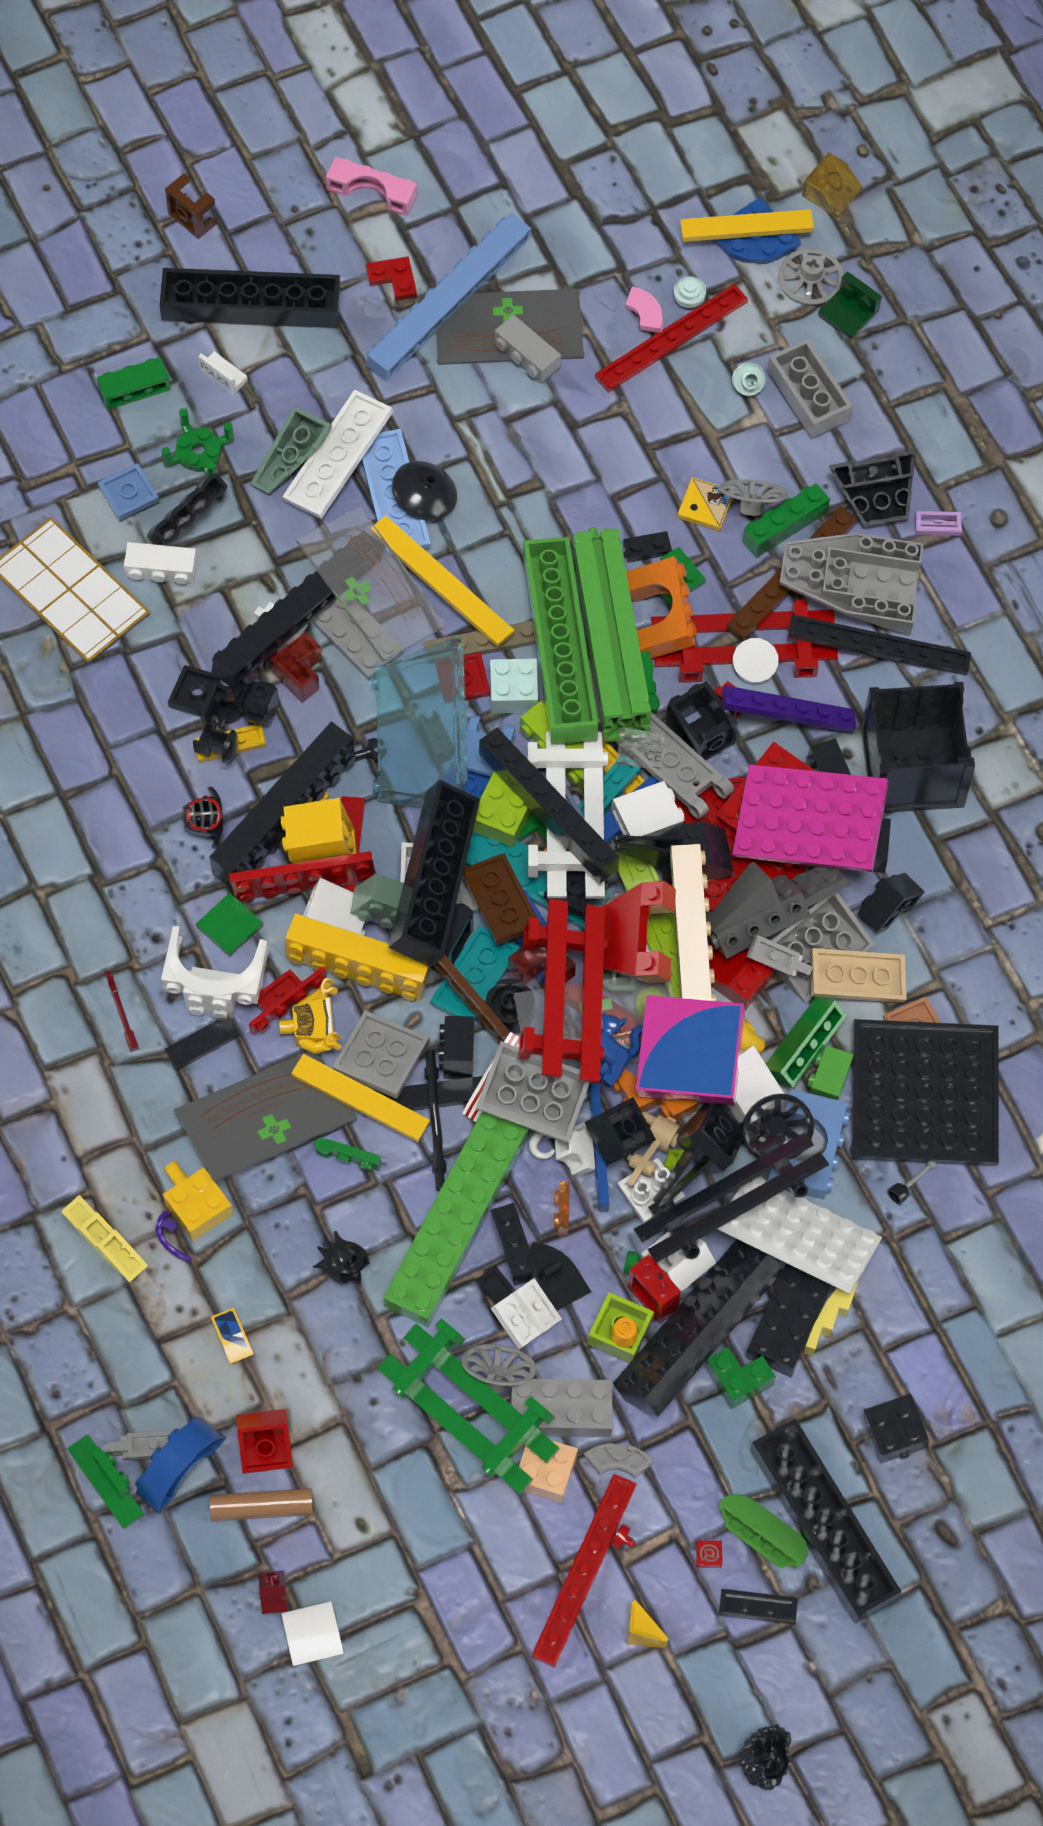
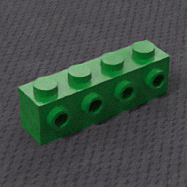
M817 483L811 487L803 488L797 496L792 499L787 498L775 510H768L756 522L751 521L744 528L742 543L755 558L760 557L827 514L830 498Z
M816 997L766 1062V1066L778 1085L793 1088L845 1020L847 1015L835 1000Z

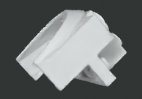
M180 926L172 927L161 982L162 988L170 993L178 994L183 992L186 1011L193 1015L209 1014L218 1019H226L227 1015L230 1018L234 1017L237 1002L243 1005L258 1004L260 991L264 989L263 976L268 957L267 941L260 939L252 963L240 974L192 967L190 971L186 970L179 960L183 939L182 936H179Z

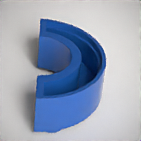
M202 1417L192 1418L180 1430L178 1428L174 1429L168 1436V1442L163 1448L158 1447L150 1457L152 1462L135 1483L137 1486L136 1495L159 1514L176 1496L179 1485L189 1471L203 1458L211 1457L226 1440L223 1434Z

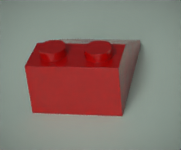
M712 945L713 959L709 960V969H714V983L711 984V987L733 1003H744L746 1011L774 977L775 969L747 958L749 948L726 959Z

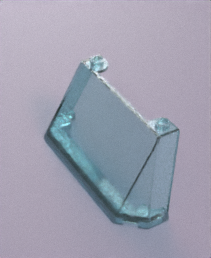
M453 637L376 666L375 675H371L370 688L375 689L377 703L378 776L377 779H373V793H377V802L422 808L426 791L439 779L465 791L467 781L464 653L461 637Z

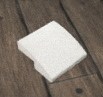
M534 1278L491 1307V1310L518 1350L562 1320Z
M331 1601L281 1613L293 1666L344 1654Z

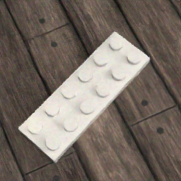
M354 389L332 422V427L321 446L309 456L282 496L284 501L322 519L392 415V407Z

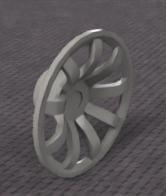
M807 248L795 251L783 260L778 272V281L783 292L795 302L803 305H820L826 303L840 289L844 273L840 263L831 254L823 250ZM808 253H810V254H818V255H821V256H820V258H819L818 256H814V255L808 256ZM802 255V264L799 265L792 261L796 256ZM825 259H829L835 266L825 268ZM787 265L794 270H798L790 275L784 274ZM838 271L839 279L838 281H833L826 274H833ZM800 278L793 288L788 289L785 281ZM821 281L836 288L828 295ZM804 283H807L805 299L795 295ZM813 284L816 285L822 298L811 299Z
M736 479L725 481L720 485L722 493L741 500L740 512L746 515H762L764 502H777L787 497L786 489L764 481ZM743 484H749V493ZM755 484L762 485L757 494H755Z
M477 1345L466 1350L462 1357L464 1369L476 1379L485 1382L496 1393L506 1391L508 1386L524 1384L534 1378L536 1374V1365L527 1354L504 1345ZM485 1350H494V1363H492ZM501 1351L511 1353L504 1363L501 1364ZM472 1354H480L483 1360H481L477 1356H472ZM517 1357H520L524 1360L517 1362L511 1366L512 1362ZM472 1361L477 1363L478 1365L470 1367L468 1365V1362ZM528 1367L530 1368V1372L528 1373L527 1371L520 1368ZM477 1371H482L483 1374H484V1377H483V1376H480V1375L477 1374L476 1372H477ZM514 1375H521V1376H523L524 1378L521 1379V1380L515 1381V1379H514L513 1376H514Z

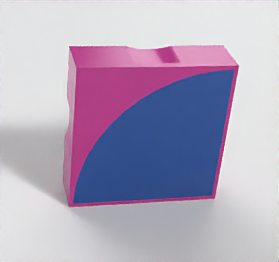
M647 995L636 1084L638 1097L671 1100L684 1098L704 1103L735 1105L739 1074L738 1056L742 1045L745 1018L744 1003Z

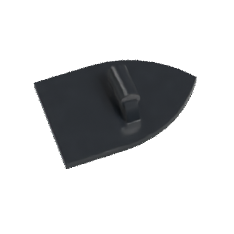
M537 1242L532 1243L530 1252L537 1271L538 1279L536 1281L556 1311L591 1293L579 1270L568 1256L549 1245Z

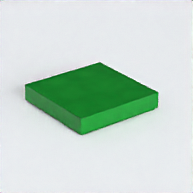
M229 892L196 923V927L230 957L263 927V922Z

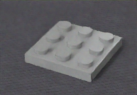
M364 1010L332 1065V1069L367 1087L397 1099L428 1046L429 1037Z

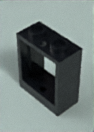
M456 903L444 953L452 964L457 960L473 932V911L463 903ZM432 965L430 970L439 973L434 965Z

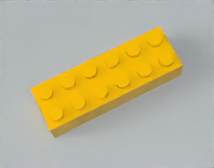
M296 913L285 937V958L290 962L309 965L316 971L324 966L327 972L333 973L340 979L349 978L362 986L370 985L379 988L380 991L387 994L395 993L401 995L408 1001L416 1000L421 1002L430 978L431 967L388 948V943Z

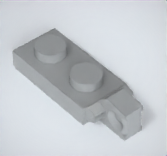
M759 935L754 936L746 956L790 976H796L797 972L810 976L813 969L812 966L801 962L803 956L800 953Z
M173 1430L127 1433L126 1436H121V1441L108 1442V1451L112 1456H122V1460L150 1459L158 1447L163 1448L168 1442L167 1438Z

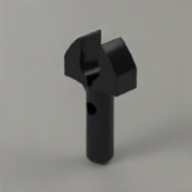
M378 738L368 739L366 749L355 751V761L371 758L375 763L382 762L387 755V749L379 752L374 751V749L385 746V741Z

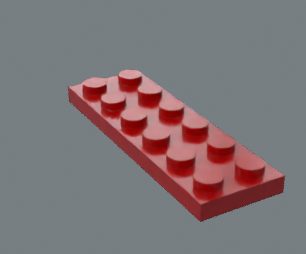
M367 851L230 873L229 875L235 898L248 902L258 897L273 898L278 894H297L301 890H312L320 878L340 887L351 882L358 881L362 883L376 874L372 853Z

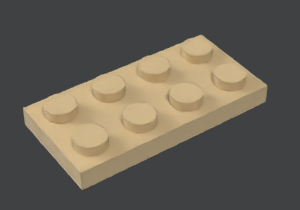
M812 948L810 951V963L813 967L811 971L812 997L898 1003L906 1001L905 955Z

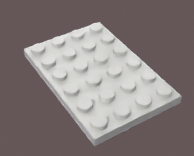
M759 1176L741 1186L731 1202L767 1181ZM787 1190L717 1228L849 1294L882 1239L881 1236L875 1234L872 1230L862 1228L851 1220L831 1213L828 1209L821 1208L803 1197L795 1198Z

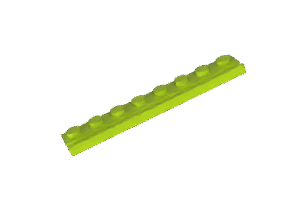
M616 853L620 857L618 873L626 892L642 882L660 881L653 865L624 854ZM673 912L648 914L647 944L650 951H660L671 958L670 982L663 983L669 997L680 998L675 916Z

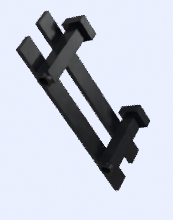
M805 1132L783 1145L777 1135H774L755 1146L760 1158L677 1205L672 1200L664 1209L658 1207L663 1199L648 1206L653 1218L634 1228V1231L641 1242L648 1240L665 1229L670 1233V1237L647 1249L655 1263L680 1249L687 1259H695L700 1254V1249L695 1242L696 1240L786 1189H789L795 1198L806 1196L808 1187L804 1179L829 1166V1163L822 1153L818 1152L793 1167L789 1159L814 1146L813 1142ZM771 1169H774L778 1174L773 1179L688 1227H685L681 1222L686 1217Z

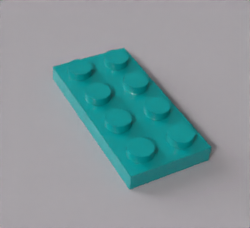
M478 925L453 965L486 1003L488 991L498 981L502 980L519 953L520 947L510 941L496 945L490 931ZM444 979L430 1000V1005L451 1016H474L475 1022L477 1016Z

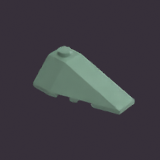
M294 406L250 485L270 495L321 446L332 425Z

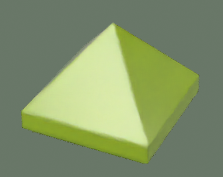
M669 1150L663 1166L671 1172L685 1150Z

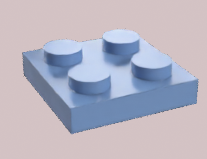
M138 463L98 482L99 489L119 521L160 502L159 496Z

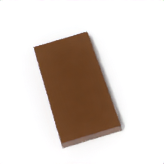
M505 853L464 868L462 877L496 945L524 935V927L530 917L537 918Z

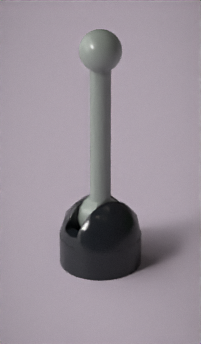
M927 1162L926 1166L905 1185L896 1183L891 1186L887 1193L892 1201L901 1205L909 1196L908 1188L929 1169H934L936 1162Z

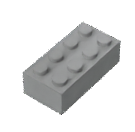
M808 338L769 356L768 373L811 438L851 420L852 404Z
M531 1379L524 1384L511 1386V1406L521 1415L529 1408L524 1403L532 1396L555 1416L549 1425L543 1421L538 1426V1429L546 1436L611 1437L612 1380Z

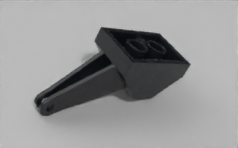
M700 821L679 824L659 836L619 835L613 839L616 853L624 854L659 867L661 880L669 885H672L670 848L676 845L700 844V849L705 851L706 865H702V874L707 875V880L733 877V866L726 829L708 822Z
M705 1103L682 1127L677 1140L685 1151L662 1188L653 1198L655 1203L664 1198L658 1206L660 1209L668 1206L704 1170L709 1174L718 1173L733 1164L743 1141L742 1125L722 1104ZM693 1158H695L697 1164L671 1190Z

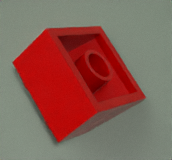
M286 1409L236 1415L243 1474L293 1468Z

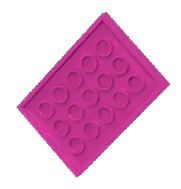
M749 764L732 854L734 857L873 872L889 781L886 778Z

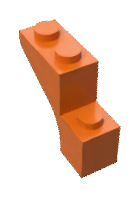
M623 1069L621 1076L611 1086L615 1093L619 1092L623 1098L621 1102L634 1097L641 1112H648L659 1106L663 1117L668 1118L670 1116L676 1122L697 1112L698 1101L693 1099L680 1098L671 1100L638 1097L636 1092L637 1076Z

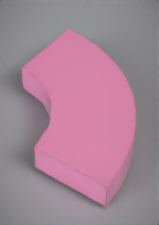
M632 287L626 302V308L640 316L641 330L662 333L664 318L658 301L647 291Z

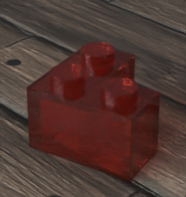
M304 632L270 659L272 673L301 702L319 690V676L311 668L322 660L321 647Z
M535 945L532 951L524 950L522 947L508 957V970L516 979L522 981L523 984L528 983L541 972L545 976L546 946ZM567 954L565 983L572 979L576 973V964Z

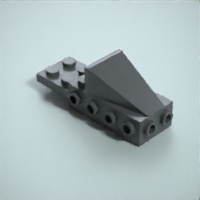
M752 862L716 908L705 915L706 922L710 921L711 936H707V940H710L713 947L718 949L727 959L750 947L755 935L768 938L810 916L808 907L850 886L848 880L837 868L815 866V868L806 873H800L792 880H789L785 875L770 879L755 862Z

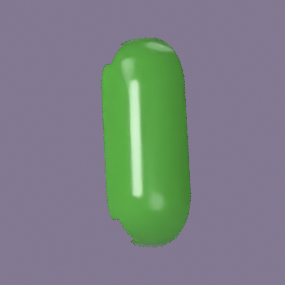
M740 1494L728 1495L720 1501L719 1510H721L726 1521L724 1526L773 1564L781 1568L785 1566H796L797 1568L805 1561L808 1556V1546L804 1538L756 1501Z

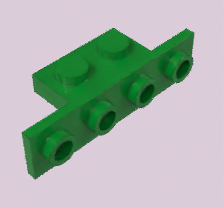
M88 1434L67 1448L123 1529L144 1516L143 1511L129 1492L127 1485L130 1484V1481L123 1471L118 1473L113 1465L116 1462L109 1451L104 1453L100 1447L97 1448Z

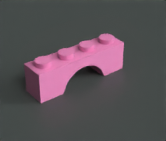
M335 157L326 175V190L348 196L357 189H373L384 196L387 210L404 216H408L417 197V183L409 179L393 176L388 172L372 169L366 165L362 166L353 163L348 159Z

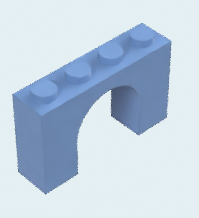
M791 1089L789 1095L797 1097L806 1104L813 1116L814 1129L825 1140L826 1149L822 1155L828 1161L829 1166L804 1179L808 1187L806 1195L824 1200L826 1192L831 1193L834 1178L830 1177L831 1169L837 1170L840 1156L835 1155L837 1147L842 1148L845 1134L840 1132L842 1125L847 1126L850 1112L846 1111L847 1102ZM787 1102L785 1112L792 1107L794 1102ZM799 1107L796 1113L789 1119H804L806 1115ZM789 1159V1162L793 1165V1167L803 1162ZM774 1169L770 1170L768 1181L778 1176Z

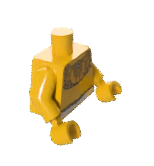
M330 978L324 979L320 988L292 1007L293 1019L279 1020L280 1035L294 1033L296 1046L315 1055L331 1049H341V1044L336 1041L342 1039V1037L333 1032L330 997H327L328 994L336 995L338 989L335 987L330 988L332 984H335V981Z

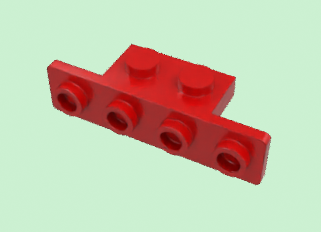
M324 966L304 981H301L289 969L260 991L258 1004L256 1005L263 1012L249 1023L251 1034L254 1035L258 1031L263 1032L269 1027L272 1020L276 1017L281 1018L288 1012L289 1007L294 1003L307 997V993L314 988H320L322 981L327 978V971Z

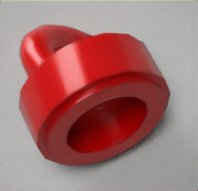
M621 1524L611 1542V1546L618 1550L623 1543L629 1547H635L636 1541L628 1536L631 1528Z

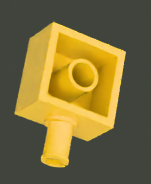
M177 1161L169 1163L164 1168L165 1173L168 1174L176 1185L163 1193L164 1203L192 1242L233 1215L230 1202L211 1179V1176L204 1167L189 1177L186 1176Z

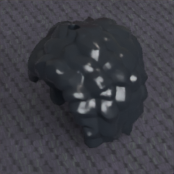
M776 1724L758 1729L757 1732L752 1733L745 1740L740 1752L742 1758L741 1768L744 1776L752 1786H758L763 1790H773L775 1786L781 1784L782 1777L788 1773L787 1771L791 1765L789 1759L790 1751L788 1750L791 1744L790 1732L785 1731L783 1727Z

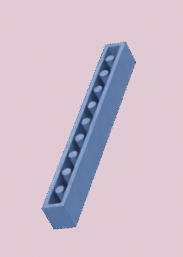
M510 213L506 218L502 217L496 224V228L492 232L488 231L483 236L482 242L478 246L474 245L469 250L464 260L460 259L457 261L451 273L444 274L439 284L435 288H430L425 294L424 299L420 303L416 302L410 309V313L406 317L402 316L397 321L395 328L391 332L388 330L382 336L381 342L377 346L373 345L366 353V366L383 380L387 381L473 293H476L529 240L531 228L513 213Z

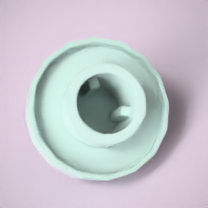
M684 277L676 282L674 299L679 305L686 308H695L704 302L706 286L700 279Z
M751 362L739 365L732 376L734 388L746 396L759 393L766 381L763 369Z

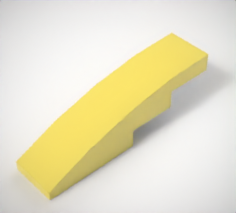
M80 1195L60 1212L85 1240L129 1283L148 1266L116 1229L113 1230L98 1212L95 1213Z
M858 1281L850 1294L839 1288H836L814 1323L805 1346L804 1354L813 1357L820 1334L830 1337L837 1315L847 1318Z

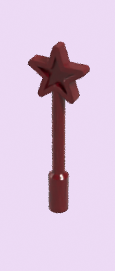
M107 971L105 975L125 1030V1039L130 1052L136 1051L139 1047L134 1032L130 1029L111 971Z

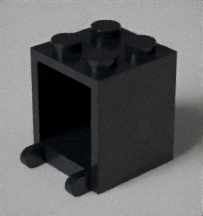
M707 681L702 684L693 685L688 692L681 696H674L667 705L666 726L704 760L707 761L735 744L738 722L729 710L723 709V702ZM698 712L701 717L688 724L685 718Z

